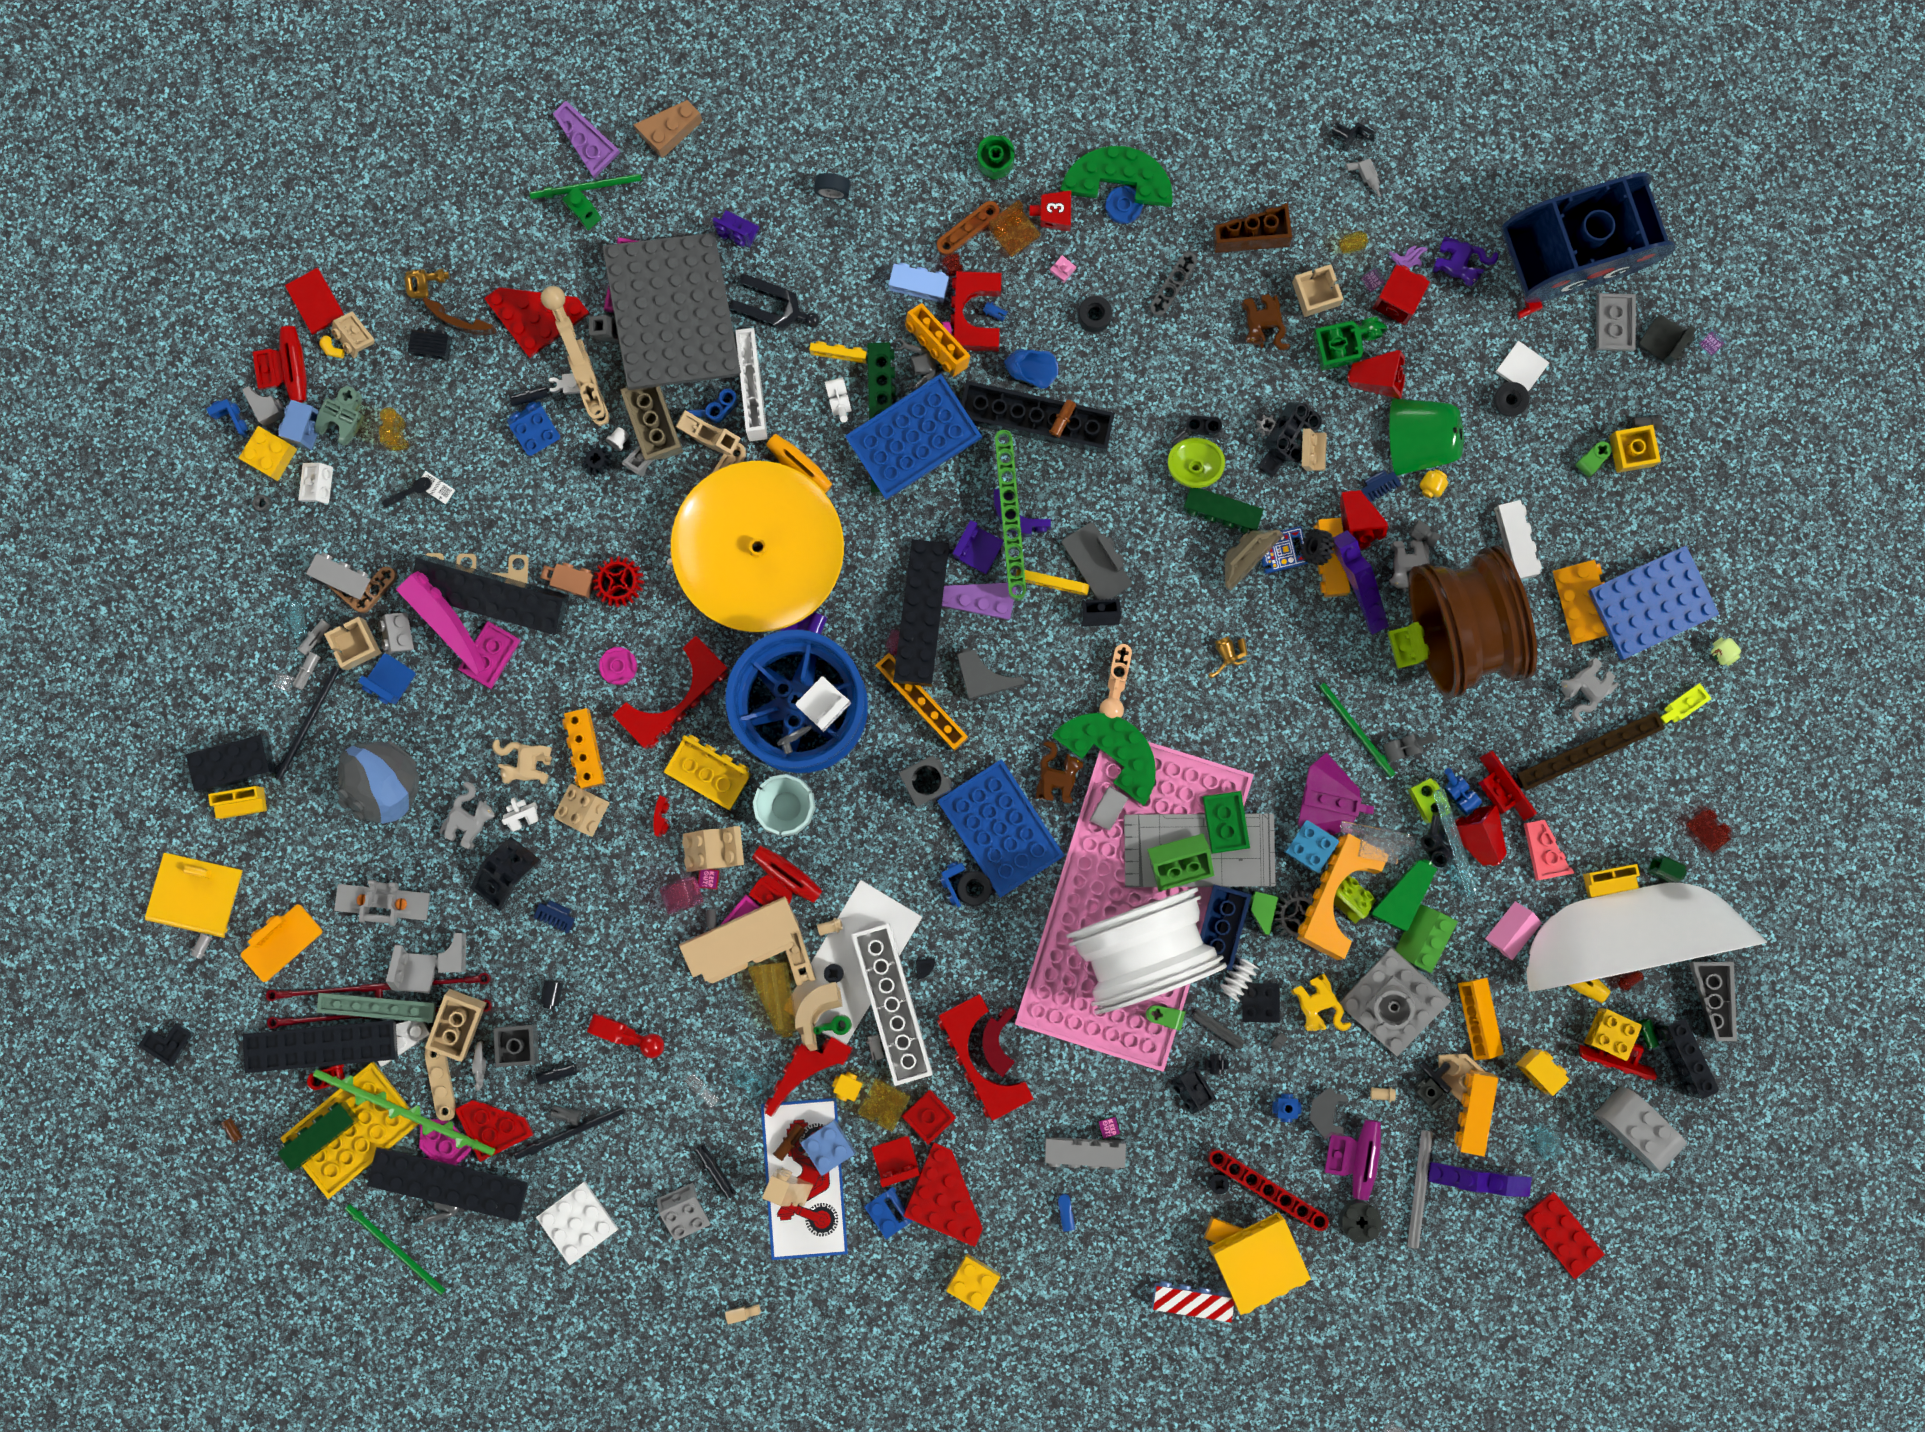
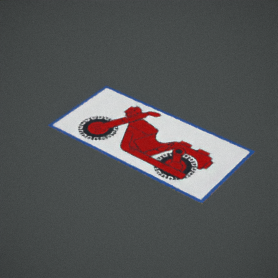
M836 1098L782 1102L772 1117L765 1114V1104H761L766 1186L773 1173L777 1169L781 1170L782 1168L792 1171L793 1176L813 1184L804 1206L799 1204L793 1206V1203L790 1206H779L768 1201L772 1260L848 1254L841 1164L821 1176L801 1145L802 1140L834 1119L838 1123ZM796 1124L801 1125L805 1132L795 1144L796 1147L789 1151L783 1161L776 1158L773 1152L783 1142V1137H787Z

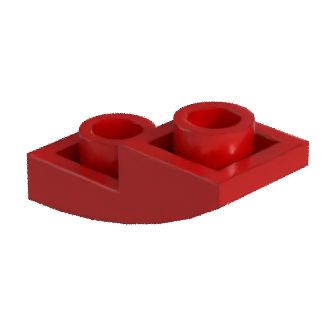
M660 795L655 807L653 820L654 835L657 837H661L662 834L665 835L669 828V824H667L668 819L662 817L670 807L669 799Z

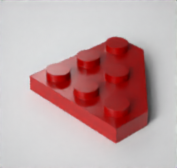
M472 1100L455 1109L467 1136L494 1148L495 1152L493 1155L534 1135L526 1117L477 1100ZM474 1149L479 1162L491 1157Z

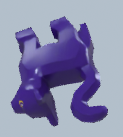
M1444 236L1439 252H1450L1452 254L1451 259L1437 258L1432 272L1443 271L1451 277L1461 278L1466 286L1472 287L1478 278H1481L1480 274L1484 272V269L1467 267L1471 255L1477 253L1480 261L1485 265L1495 264L1498 261L1499 255L1497 252H1494L1492 257L1488 258L1483 248Z

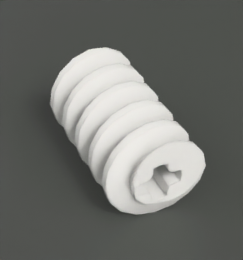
M1237 958L1240 965L1233 964L1236 972H1228L1232 978L1225 977L1224 980L1227 982V985H1220L1224 990L1222 992L1237 1002H1240L1237 995H1244L1241 988L1248 989L1245 982L1252 983L1249 975L1256 976L1257 974L1253 969H1259L1243 958Z

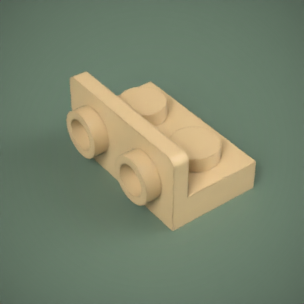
M353 311L333 320L331 332L334 338L339 339L345 352L353 358L357 357L359 351L374 344V338Z
M1303 429L1302 467L1306 471H1324L1326 469V433H1314L1312 429Z

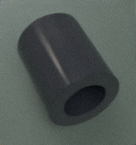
M544 980L540 998L543 1008L554 1010L555 1006H559L563 988L562 982Z

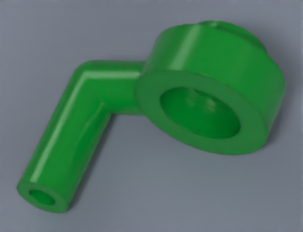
M838 1015L832 1022L816 1026L814 1033L820 1034L824 1031L832 1030L837 1035H844L850 1031L852 1023L848 1016ZM840 1021L845 1022L844 1028L840 1026Z

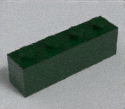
M1190 487L1182 511H1185L1188 516H1201L1207 522L1215 523L1216 521L1222 523V526L1225 528L1233 529L1234 527L1241 529L1240 532L1243 534H1249L1251 531H1257L1264 509L1204 489Z
M346 1102L334 1103L328 1108L329 1112L323 1116L321 1114L312 1121V1126L309 1128L304 1127L297 1132V1138L293 1141L289 1139L281 1145L282 1149L277 1154L291 1172L299 1169L359 1121Z

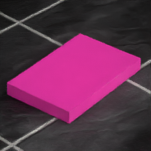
M487 620L474 642L485 669L476 675L462 661L458 670L492 689L521 640Z

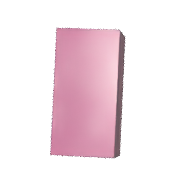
M1515 901L1485 939L1504 956L1513 960L1542 922L1534 912Z

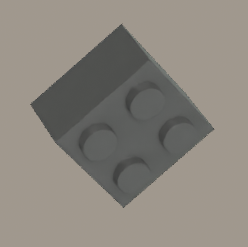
M537 1024L493 1028L495 1067L535 1065L539 1063Z

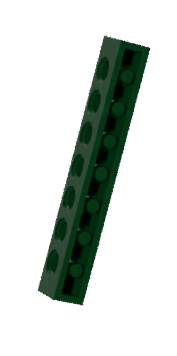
M890 342L867 343L869 420L892 406V397H896L895 385H892V378H895V367H891V360H895L894 348H891ZM880 360L886 361V365L884 367H878L876 365L877 362ZM879 379H886L887 383L880 386L877 384V381ZM880 397L887 398L885 404H879L877 400ZM871 477V495L883 496Z

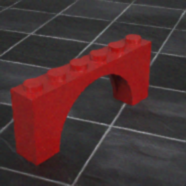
M697 636L692 638L682 648L692 666V683L689 692L681 703L665 712L646 713L633 708L626 702L613 714V717L646 750L654 748L659 743L658 739L663 734L666 736L673 729L672 725L676 721L681 722L687 716L686 712L690 708L694 709L701 702L699 699L703 695H709L715 689L713 686L718 681L720 683L724 681L729 675L727 672L730 670Z
M978 994L939 1014L940 1019L937 1022L942 1031H947L949 1037L946 1040L951 1048L955 1047L958 1053L955 1057L960 1066L964 1065L966 1069L964 1075L968 1083L973 1082L976 1088L973 1090V1093L978 1101L982 1100L985 1106L982 1110L986 1118L990 1117L994 1121L1034 1100L1025 1080L1011 1085L994 1083L983 1077L972 1064L968 1051L969 1035L979 1018L989 1012L981 994Z

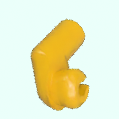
M325 335L320 339L319 345L327 356L344 358L345 350L333 347L331 337Z

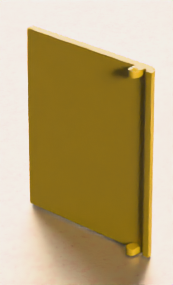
M164 853L145 920L224 938L225 933L228 931L227 924L243 870Z

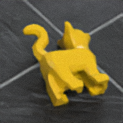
M1324 973L1309 981L1310 985L1316 988V993L1309 996L1302 986L1291 990V993L1299 998L1301 1010L1306 1016L1304 1027L1307 1031L1326 1029L1324 1021L1318 1015V1012L1330 1007L1336 1010L1333 1017L1334 1026L1341 1031L1350 1029V1022H1341L1344 1013L1343 1007L1332 992L1331 984Z

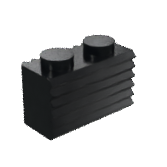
M419 327L417 330H411L408 352L412 356L449 361L452 338L446 331L436 330V333L429 332L426 328Z
M1120 599L1082 600L1079 612L1081 627L1119 625L1121 619Z

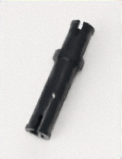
M705 1144L695 1149L694 1152L703 1163L702 1167L704 1170L707 1169L725 1199L727 1200L735 1195L737 1192L716 1163L717 1159L712 1157Z

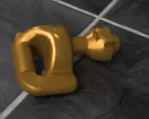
M444 268L438 269L434 273H427L425 269L407 271L404 278L406 293L413 299L428 298V281L435 280L439 283H446V279H450L449 272H444ZM413 277L417 279L416 291L413 290Z

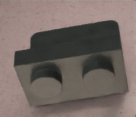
M1658 315L1639 341V346L1667 365H1670L1675 360L1679 361L1685 353L1683 351L1686 345L1689 346L1695 339L1693 334L1697 329L1690 325L1687 329L1683 330L1663 315Z

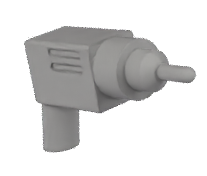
M1370 158L1360 162L1345 163L1347 171L1358 170L1364 184L1368 183L1369 187L1377 192L1378 197H1381L1379 192L1380 181Z

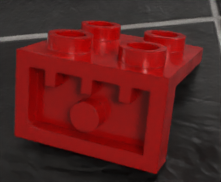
M909 1136L872 1147L882 1188L920 1175Z

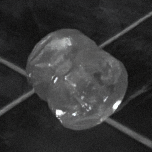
M277 672L276 681L272 683V686L290 692L291 683L294 682L295 678Z

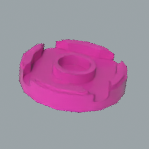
M613 647L607 650L600 659L599 671L608 683L624 685L635 677L637 660L629 650L622 647Z

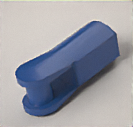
M1062 1194L1058 1199L1063 1232L1072 1231L1076 1228L1071 1200L1067 1194Z

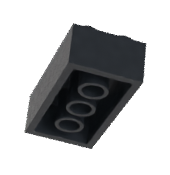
M257 735L186 754L195 792L204 793L276 774L269 738L264 735Z

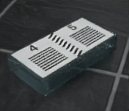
M425 470L420 478L427 477L432 482L431 488L425 492L448 507L458 491Z

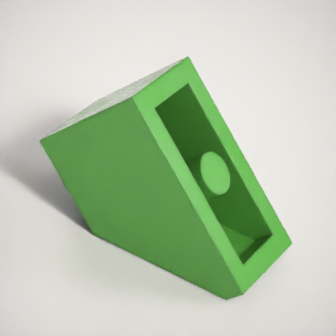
M1255 891L1251 895L1249 912L1261 932L1265 935H1270L1278 897Z

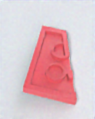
M1540 820L1524 823L1535 880L1574 874L1573 869L1569 867L1565 860L1564 853L1558 848L1555 842L1556 839L1546 821Z

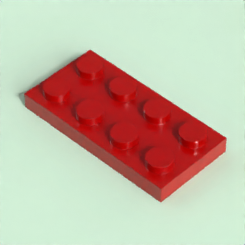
M1553 1191L1522 1215L1573 1279L1579 1277L1605 1255Z

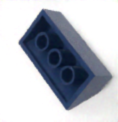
M1213 884L1200 936L1203 944L1215 948L1217 956L1223 955L1224 958L1220 960V963H1226L1227 967L1225 969L1232 970L1251 894Z

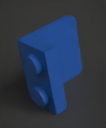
M540 401L529 403L525 410L520 413L519 411L512 413L507 420L509 427L529 456L560 439L558 431L546 414Z
M383 654L368 677L361 676L358 682L363 685L362 689L369 694L374 692L379 695L377 699L387 705L389 702L396 705L416 673L392 656Z

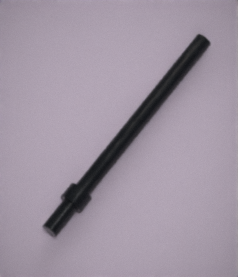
M621 1106L538 1143H530L526 1148L514 1152V1157L518 1160L527 1155H535L543 1148L623 1115L625 1110Z

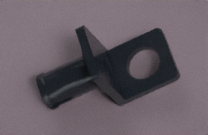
M1337 122L1331 132L1345 140L1344 151L1348 150L1358 134L1372 142L1376 140V132L1358 122L1353 129H1349Z

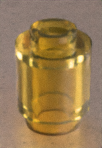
M1361 230L1339 239V245L1343 254H1351L1367 247L1366 244L1369 243L1367 234Z

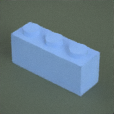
M905 263L894 264L889 281V291L944 303L949 276L939 271L935 273L928 272L927 269L917 267V269L911 268Z

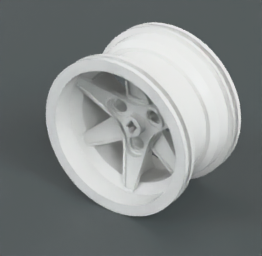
M1197 887L1113 916L1066 935L1067 939H1073V942L1069 943V945L1076 946L1079 955L1086 962H1091L1098 983L1092 991L1095 1000L1091 1002L1092 1006L1097 1005L1098 1007L1094 1010L1095 1015L1117 1010L1203 979L1227 967L1225 962L1220 963V960L1224 958L1223 955L1217 956L1215 948L1203 944L1196 925L1200 916L1197 900L1201 899V896L1195 897L1194 893L1198 891Z

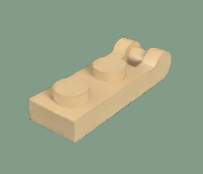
M800 928L791 933L794 939L793 946L786 950L797 986L802 985L803 982L808 980L810 982L816 980ZM805 967L807 973L800 975L798 969Z

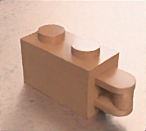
M564 562L562 565L556 564L555 568L543 566L540 579L550 582L549 585L552 588L589 599L594 585L592 580L596 579L591 574L592 571L581 568L579 571L573 569V565ZM550 571L553 572L552 578H549Z

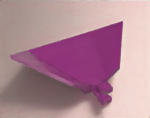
M1324 753L1309 766L1298 826L1301 829L1304 822L1308 820L1330 835H1334L1352 827L1359 812L1373 814L1374 806L1361 804L1360 789L1328 753Z

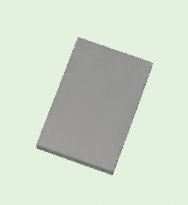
M1598 293L1596 295V350H1636V294Z

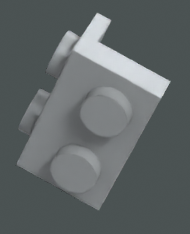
M407 612L383 615L378 622V627L383 635L382 648L386 651V654L391 655L396 652L412 651L414 647Z

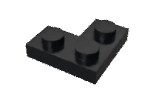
M175 1023L166 1038L149 1029L138 1047L169 1067H172L194 1033L179 1023Z

